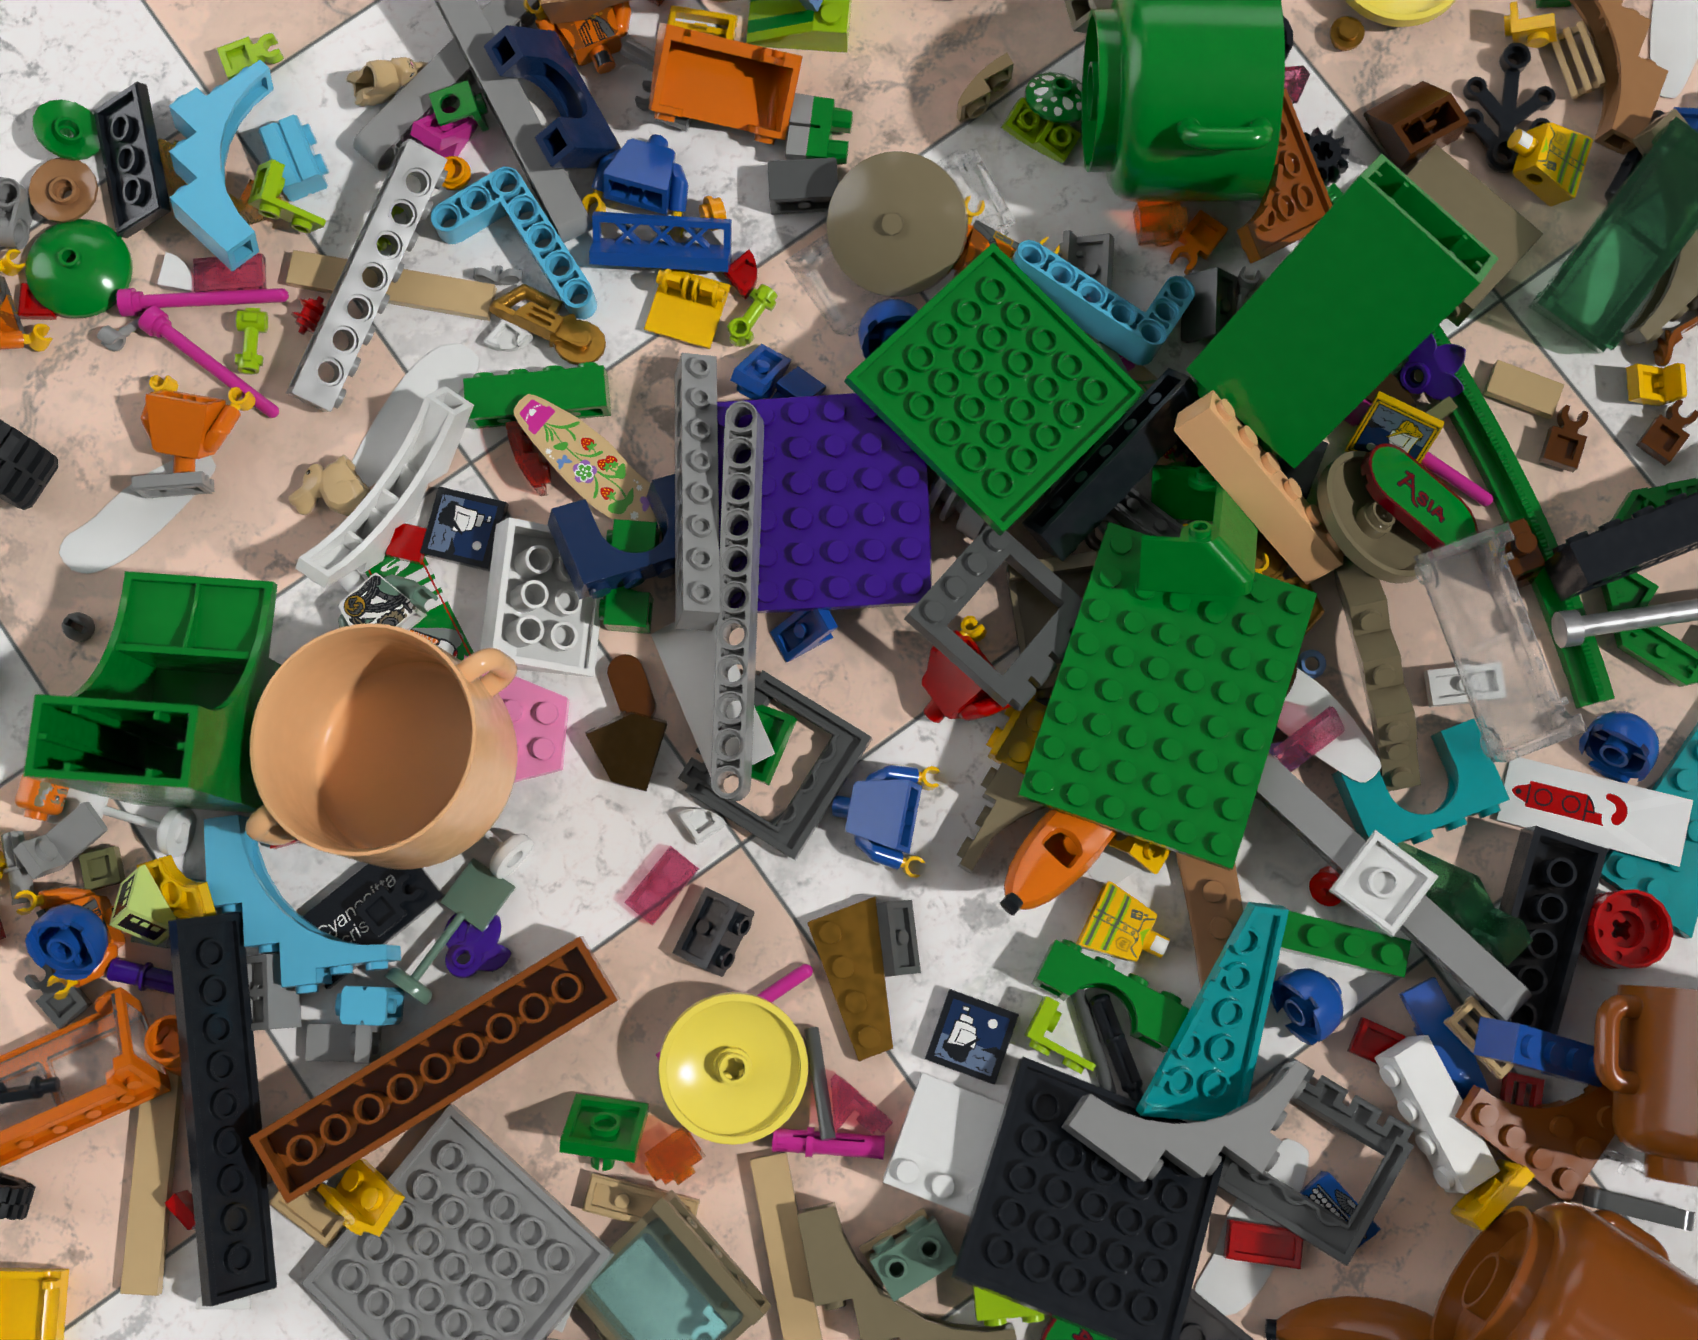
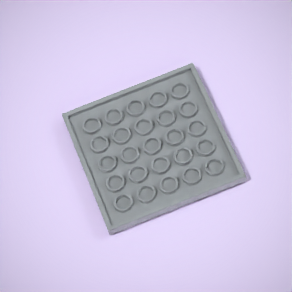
M449 1105L388 1178V1181L405 1196V1199L381 1235L376 1236L365 1231L362 1235H357L346 1229L302 1284L358 1340H546L615 1253L455 1105Z

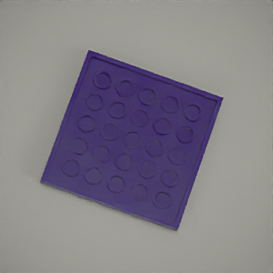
M856 393L742 400L751 403L764 421L758 613L915 606L932 587L928 465ZM737 401L717 402L719 558L725 415L729 406ZM742 416L738 421L737 427L745 428L749 426L753 416ZM751 450L741 451L736 457V463L742 464L747 462L751 457ZM740 486L735 491V499L740 500L747 497L750 486ZM748 521L738 522L734 526L733 534L735 536L744 534L749 526ZM741 556L736 558L732 563V571L739 572L743 570L747 565V557ZM738 592L733 595L730 602L731 608H739L745 603L746 595L744 592Z

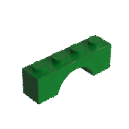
M1063 939L1062 942L1055 940L1049 946L1031 983L1032 985L1063 1001L1077 992L1078 989L1098 988L1108 991L1122 1002L1128 1012L1130 1036L1162 1053L1168 1051L1189 1011V1008L1181 1005L1182 1000L1178 996L1167 991L1158 993L1147 987L1149 983L1142 977L1131 973L1125 976L1114 970L1116 966L1109 960L1099 956L1093 959L1081 953L1082 947L1070 940Z

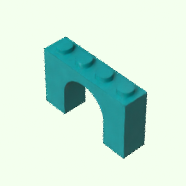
M1474 718L1431 735L1447 774L1448 789L1442 804L1430 814H1415L1401 808L1390 796L1380 771L1366 783L1355 781L1339 771L1331 774L1353 827L1363 839L1367 841L1373 831L1376 830L1397 846L1398 843L1411 839L1414 845L1433 838L1431 830L1444 826L1447 832L1466 825L1465 817L1474 813H1478L1481 819L1501 811L1498 804L1508 801L1510 798Z

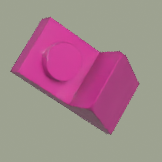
M452 106L442 109L445 113H453L457 110ZM435 113L413 122L410 135L422 141L426 148L444 158L448 156L458 157L476 131L478 124L471 117H466L440 126Z

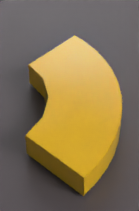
M171 855L136 865L137 868L146 865L176 917L185 919L217 915L208 883L195 882L185 877L177 868Z

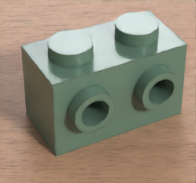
M924 1215L914 1219L905 1226L907 1232L894 1239L892 1235H889L873 1246L874 1252L869 1255L870 1262L893 1302L956 1264L957 1254L934 1215L928 1219Z

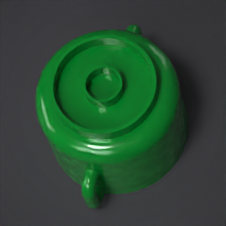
M1113 0L1111 9H1092L1086 29L1082 72L1081 125L1083 158L1086 171L1106 172L1108 184L1114 194L1123 200L1132 202L1261 200L1268 189L1272 177L1282 121L1285 81V37L1281 0Z

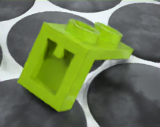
M271 159L258 165L248 205L257 208L258 213L270 219L280 218L291 223V228L302 233H311L325 226V219L276 198L282 192L285 184V178L282 177L284 164Z
M1043 996L1024 1036L1031 1039L1028 1046L1046 1056H1049L1051 1050L1064 1057L1061 1064L1082 1074L1084 1068L1094 1071L1096 1064L1043 1037L1046 1030L1051 1033L1054 1031L1062 1014L1057 1011L1059 1002L1048 996Z

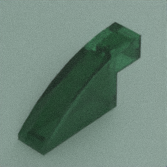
M1398 843L1399 848L1439 876L1425 895L1498 962L1508 966L1533 942L1522 920L1494 907L1479 876L1407 843Z

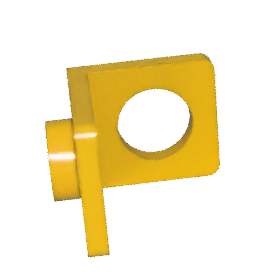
M1117 833L1108 844L1129 854L1153 874H1158L1171 850L1131 836L1119 841L1117 840Z

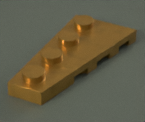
M872 897L807 922L858 1061L893 1049L876 898Z

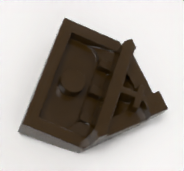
M625 710L620 713V716L585 732L612 782L647 791L667 728L666 720L633 711L627 713Z

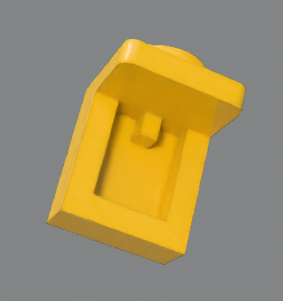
M1517 1L1510 2V15L1504 16L1505 37L1512 36L1513 43H1522L1531 48H1540L1548 43L1557 42L1555 13L1520 19Z
M1637 363L1626 367L1628 399L1630 402L1662 406L1687 396L1685 364L1675 363L1660 368Z

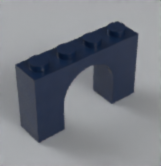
M506 25L483 46L500 77L522 78L534 83L548 95L558 109L561 117H557L534 137L551 168H597L604 156L617 149H621L556 31Z
M675 474L654 479L649 487L646 497L660 526L662 542L646 552L629 553L610 545L601 535L586 499L551 509L547 525L579 599L589 596L592 599L601 598L610 593L612 589L622 586L627 589L634 588L642 584L645 579L655 576L666 578L675 574Z

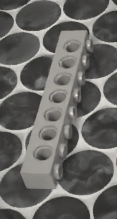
M410 138L402 142L286 394L324 412H331L333 407L339 408L346 394V389L342 388L347 376H354L361 362V358L357 357L362 344L366 346L369 344L376 327L371 324L376 313L382 314L389 302L390 295L386 294L391 281L396 283L403 272L404 264L400 261L405 251L410 252L418 239L419 233L415 229L419 220L424 221L432 209L433 202L429 200L434 188L439 190L445 181L448 171L443 168L448 159ZM408 175H414L419 179L421 183L419 193H414L408 189L406 185ZM394 206H399L406 212L407 218L404 224H398L392 218L391 212ZM380 237L387 238L392 244V252L389 256L381 254L377 248V241ZM366 268L372 269L377 274L378 282L374 288L367 286L362 279L363 271ZM352 299L359 301L363 306V315L359 319L351 317L348 313V303ZM337 331L344 332L349 339V345L344 351L337 349L333 344V336ZM324 362L329 363L334 369V377L328 383L322 381L318 375V368Z
M681 353L675 372L676 629L712 631L720 614L717 356Z

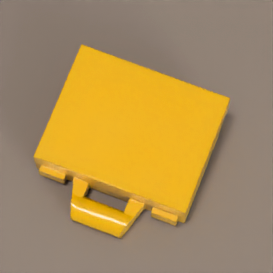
M0 1268V1340H64L69 1269Z

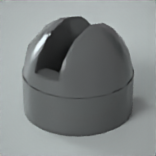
M75 612L65 617L62 623V630L69 639L76 642H84L94 634L95 624L91 617ZM72 622L84 626L82 632L71 627Z

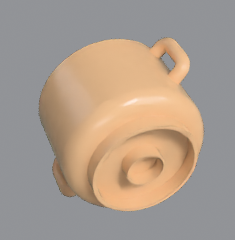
M370 623L341 627L318 636L303 645L279 667L270 679L255 711L250 734V762L254 782L264 805L259 807L248 818L245 826L246 834L252 840L269 845H284L298 839L308 846L323 852L383 868L399 870L429 867L463 853L492 828L505 808L513 789L518 763L517 739L508 709L498 693L514 680L517 673L515 661L496 648L481 649L461 661L426 638L401 627L387 624Z

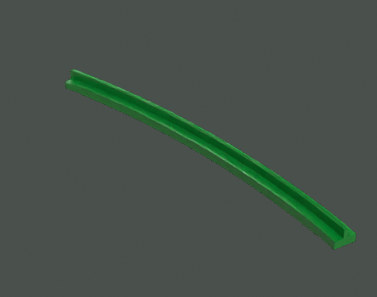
M1335 183L1329 187L1325 186L1332 205L1343 195ZM1440 325L1431 332L1437 346L1451 344ZM1463 363L1459 371L1454 375L1461 381L1464 390L1459 395L1451 398L1458 407L1449 415V418L1467 448L1489 493L1493 496V501L1503 522L1524 518L1532 534L1537 538V545L1546 561L1554 555L1552 549L1558 547L1557 541L1508 440ZM1544 567L1531 586L1566 674L1576 709L1615 699L1595 636L1585 637L1584 642L1578 646L1560 648L1556 644L1552 633V617L1555 612L1576 609L1581 616L1587 614L1579 595L1563 602L1560 601Z

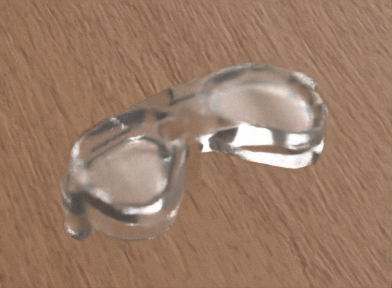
M1606 1148L1599 1158L1604 1160L1606 1157L1620 1162L1617 1173L1625 1175L1627 1168L1630 1167L1645 1177L1644 1164L1625 1154ZM1645 1177L1644 1179L1646 1183H1648L1650 1180V1178Z

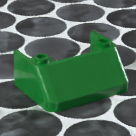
M1154 465L1152 471L1151 502L1173 519L1198 521H1193L1183 527L1180 537L1142 535L1139 590L1235 597L1251 593L1254 588L1258 528L1204 465L1199 467Z

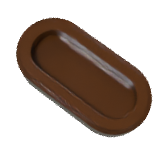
M623 654L615 657L608 666L607 675L620 712L622 713L626 710L629 713L633 711L653 717L657 708L656 701L642 664L632 655Z

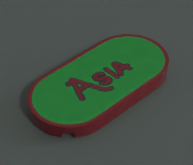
M1383 443L1377 445L1364 455L1361 462L1362 477L1366 475L1369 482L1365 485L1369 494L1378 504L1430 548L1443 556L1451 557L1452 555L1461 556L1476 545L1478 527L1468 505L1405 450L1393 444Z

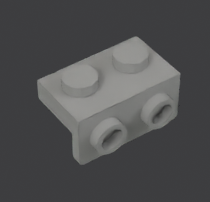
M1071 230L1063 231V243L1059 244L1058 256L1112 290L1114 237L1110 233L1077 237Z

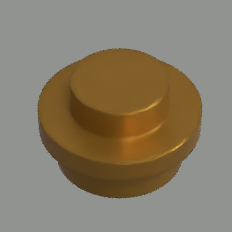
M1343 16L1334 21L1329 35L1335 48L1341 51H1349L1361 44L1365 30L1358 19L1351 16Z

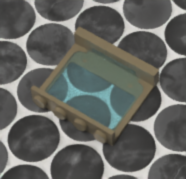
M673 1190L658 1200L637 1223L610 1247L615 1253L614 1256L573 1305L579 1312L586 1313L591 1319L596 1333L602 1340H736L751 1325L757 1323L772 1306Z

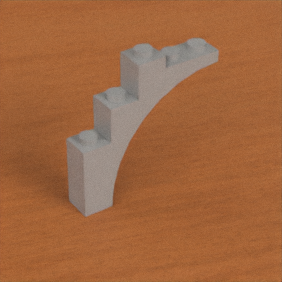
M1297 1060L1285 1063L1268 1086L1246 1104L1220 1117L1196 1123L1172 1124L1145 1120L1117 1110L1092 1094H1087L1080 1098L1062 1125V1128L1135 1182H1145L1147 1178L1152 1180L1163 1166L1164 1161L1160 1159L1162 1155L1193 1178H1204L1205 1175H1212L1222 1160V1157L1218 1155L1220 1152L1250 1174H1261L1263 1171H1270L1280 1156L1277 1149L1282 1141L1270 1133L1271 1129L1276 1131L1284 1122L1287 1116V1112L1284 1109L1290 1099H1297L1303 1092L1307 1084L1304 1077L1309 1069Z

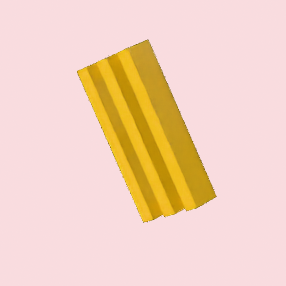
M671 5L667 24L734 40L738 18L737 15ZM676 18L728 26V28L723 29L707 26V24L702 23L692 24L676 21Z

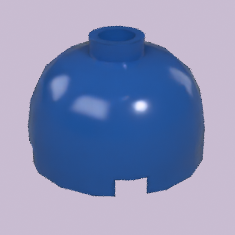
M887 299L870 307L862 317L858 330L859 342L864 358L866 359L919 310L914 305L901 299Z
M1611 711L1598 716L1588 726L1579 739V750L1581 754L1586 751L1587 755L1593 759L1588 764L1593 770L1604 777L1622 783H1628L1630 778H1639L1637 781L1639 782L1645 779L1659 756V738L1650 724L1640 716L1626 711Z
M65 904L50 908L38 918L26 935L25 942L28 953L38 966L43 968L47 964L50 968L56 970L53 975L60 979L79 980L87 978L101 963L108 947V933L102 920L91 910L80 905Z
M1302 968L1284 973L1273 982L1270 996L1273 1007L1277 1013L1282 1008L1292 1022L1285 1026L1300 1041L1308 1045H1314L1317 1042L1323 1041L1336 1030L1343 1018L1342 992L1340 986L1333 978L1327 977L1323 973L1311 968Z

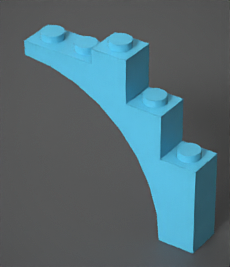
M262 60L257 61L250 67L243 68L238 75L223 85L216 86L208 95L203 94L196 87L189 93L179 96L174 103L169 105L175 128L187 138L179 141L169 151L175 173L188 184L178 188L169 197L174 216L231 271H234L259 253L255 231L238 213L227 193L225 165L230 144L239 125L252 108L274 90L270 68Z
M231 815L204 819L206 882L208 883L214 907L222 908V914L243 913L244 947L258 948L259 954L280 952L281 987L296 988V994L319 992V985L332 984V975L353 973V966L365 965L366 971L388 969V962L401 961L400 946L387 944L363 945L348 942L321 931L300 916L283 898L268 874L258 841L252 840L246 834L245 826L249 817Z

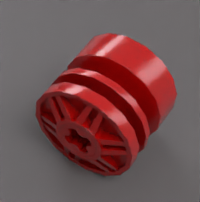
M1637 889L1595 894L1580 954L1591 964L1605 969L1646 968L1660 961L1670 948L1673 937L1671 917L1665 906L1653 895ZM1612 924H1616L1618 928L1615 929ZM1614 931L1617 937H1613L1611 933Z

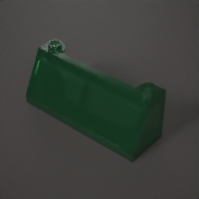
M1676 116L1659 130L1651 141L1653 145L1644 152L1641 160L1556 274L1548 281L1550 285L1547 284L1528 306L1598 354L1605 352L1607 348L1612 351L1625 335L1621 329L1698 229V132Z

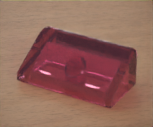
M1329 706L1271 751V755L1290 772L1294 771L1345 731L1336 709L1333 706Z

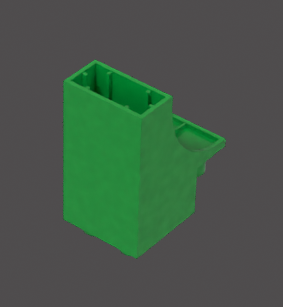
M1381 154L1353 182L1185 370L1196 379L1195 384L1198 387L1197 393L1200 398L1214 390L1221 400L1226 399L1232 405L1236 416L1252 429L1257 436L1258 444L1266 453L1271 452L1277 460L1283 458L1295 469L1481 284L1499 258L1389 159Z
M125 571L114 627L102 658L89 679L70 696L35 694L23 776L134 805L245 813L255 812L264 803L258 793L251 769L250 734L252 721L262 693L270 679L281 666V664L269 658L278 584L273 581Z

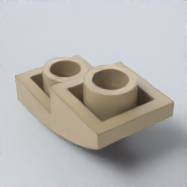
M1008 53L1003 54L987 65L963 91L957 106L956 117L959 122L968 117L974 119L982 115L989 107L991 90L993 92L999 91L1010 82L1014 63Z

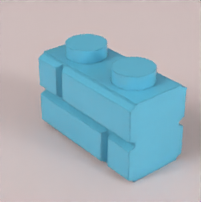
M291 115L279 120L278 123L273 122L259 128L258 132L269 159L285 165L282 177L285 178V184L282 191L289 201L294 202L308 196L309 193L314 194L327 188L328 184L324 175L329 173V169L322 154L316 155L312 145L317 144V140L309 123L303 125L297 115Z
M345 986L342 993H338L336 997L335 1013L337 1016H340L342 1024L399 1025L403 1021L405 991L400 987Z

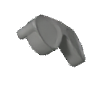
M496 266L494 274L484 268L475 267L473 279L494 285H513L522 281L523 271L522 269L511 268L502 272L503 267Z

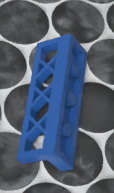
M596 211L592 214L593 243L589 250L590 264L714 272L729 271L732 259V219ZM601 222L614 223L623 233L616 239L601 238ZM639 225H649L657 235L651 241L641 240L633 230ZM674 227H683L691 237L685 243L675 242L667 233ZM708 229H723L724 245L709 244L702 235Z

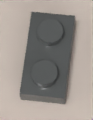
M912 900L876 903L885 977L921 973Z

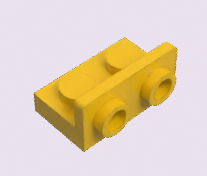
M1034 700L1032 703L1025 705L1021 711H1017L1013 707L1007 708L1004 715L1008 716L1009 720L1003 730L997 726L986 743L988 747L992 748L987 757L999 764L1003 762L1024 774L1046 706Z
M362 1158L350 1165L336 1188L322 1183L317 1188V1191L326 1199L324 1206L331 1212L345 1218L343 1225L357 1235H362L365 1231L380 1236L405 1199V1196L367 1160Z

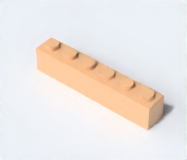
M1212 390L1178 413L1174 432L1306 585L1343 565L1344 553L1327 530L1319 508L1307 502L1302 496L1298 483L1294 479H1288L1280 470L1276 457L1271 452L1266 453L1258 444L1256 434L1249 426L1242 425L1237 419L1232 405L1226 399L1221 400L1215 391Z

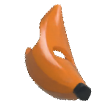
M1053 809L1050 810L1030 831L1011 861L1005 879V897L1000 902L1001 907L1008 914L1014 916L1019 910L1034 909L1050 902L1090 869L1117 831Z

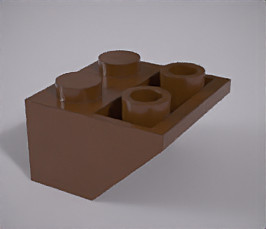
M1425 81L1410 87L1363 114L1391 160L1400 170L1421 160L1436 144L1443 148L1458 140L1470 122L1452 93Z

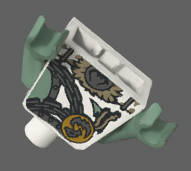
M354 570L339 581L349 594L338 604L342 613L338 619L339 628L373 623L387 624L410 630L427 616V610L424 608L425 603L432 598L437 601L438 597L427 587L421 586L411 579L393 574L383 578L378 573H374L365 580L357 570Z

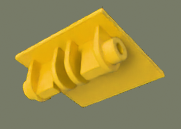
M667 268L659 270L656 278V283L659 285L644 330L710 349L731 285L678 269Z

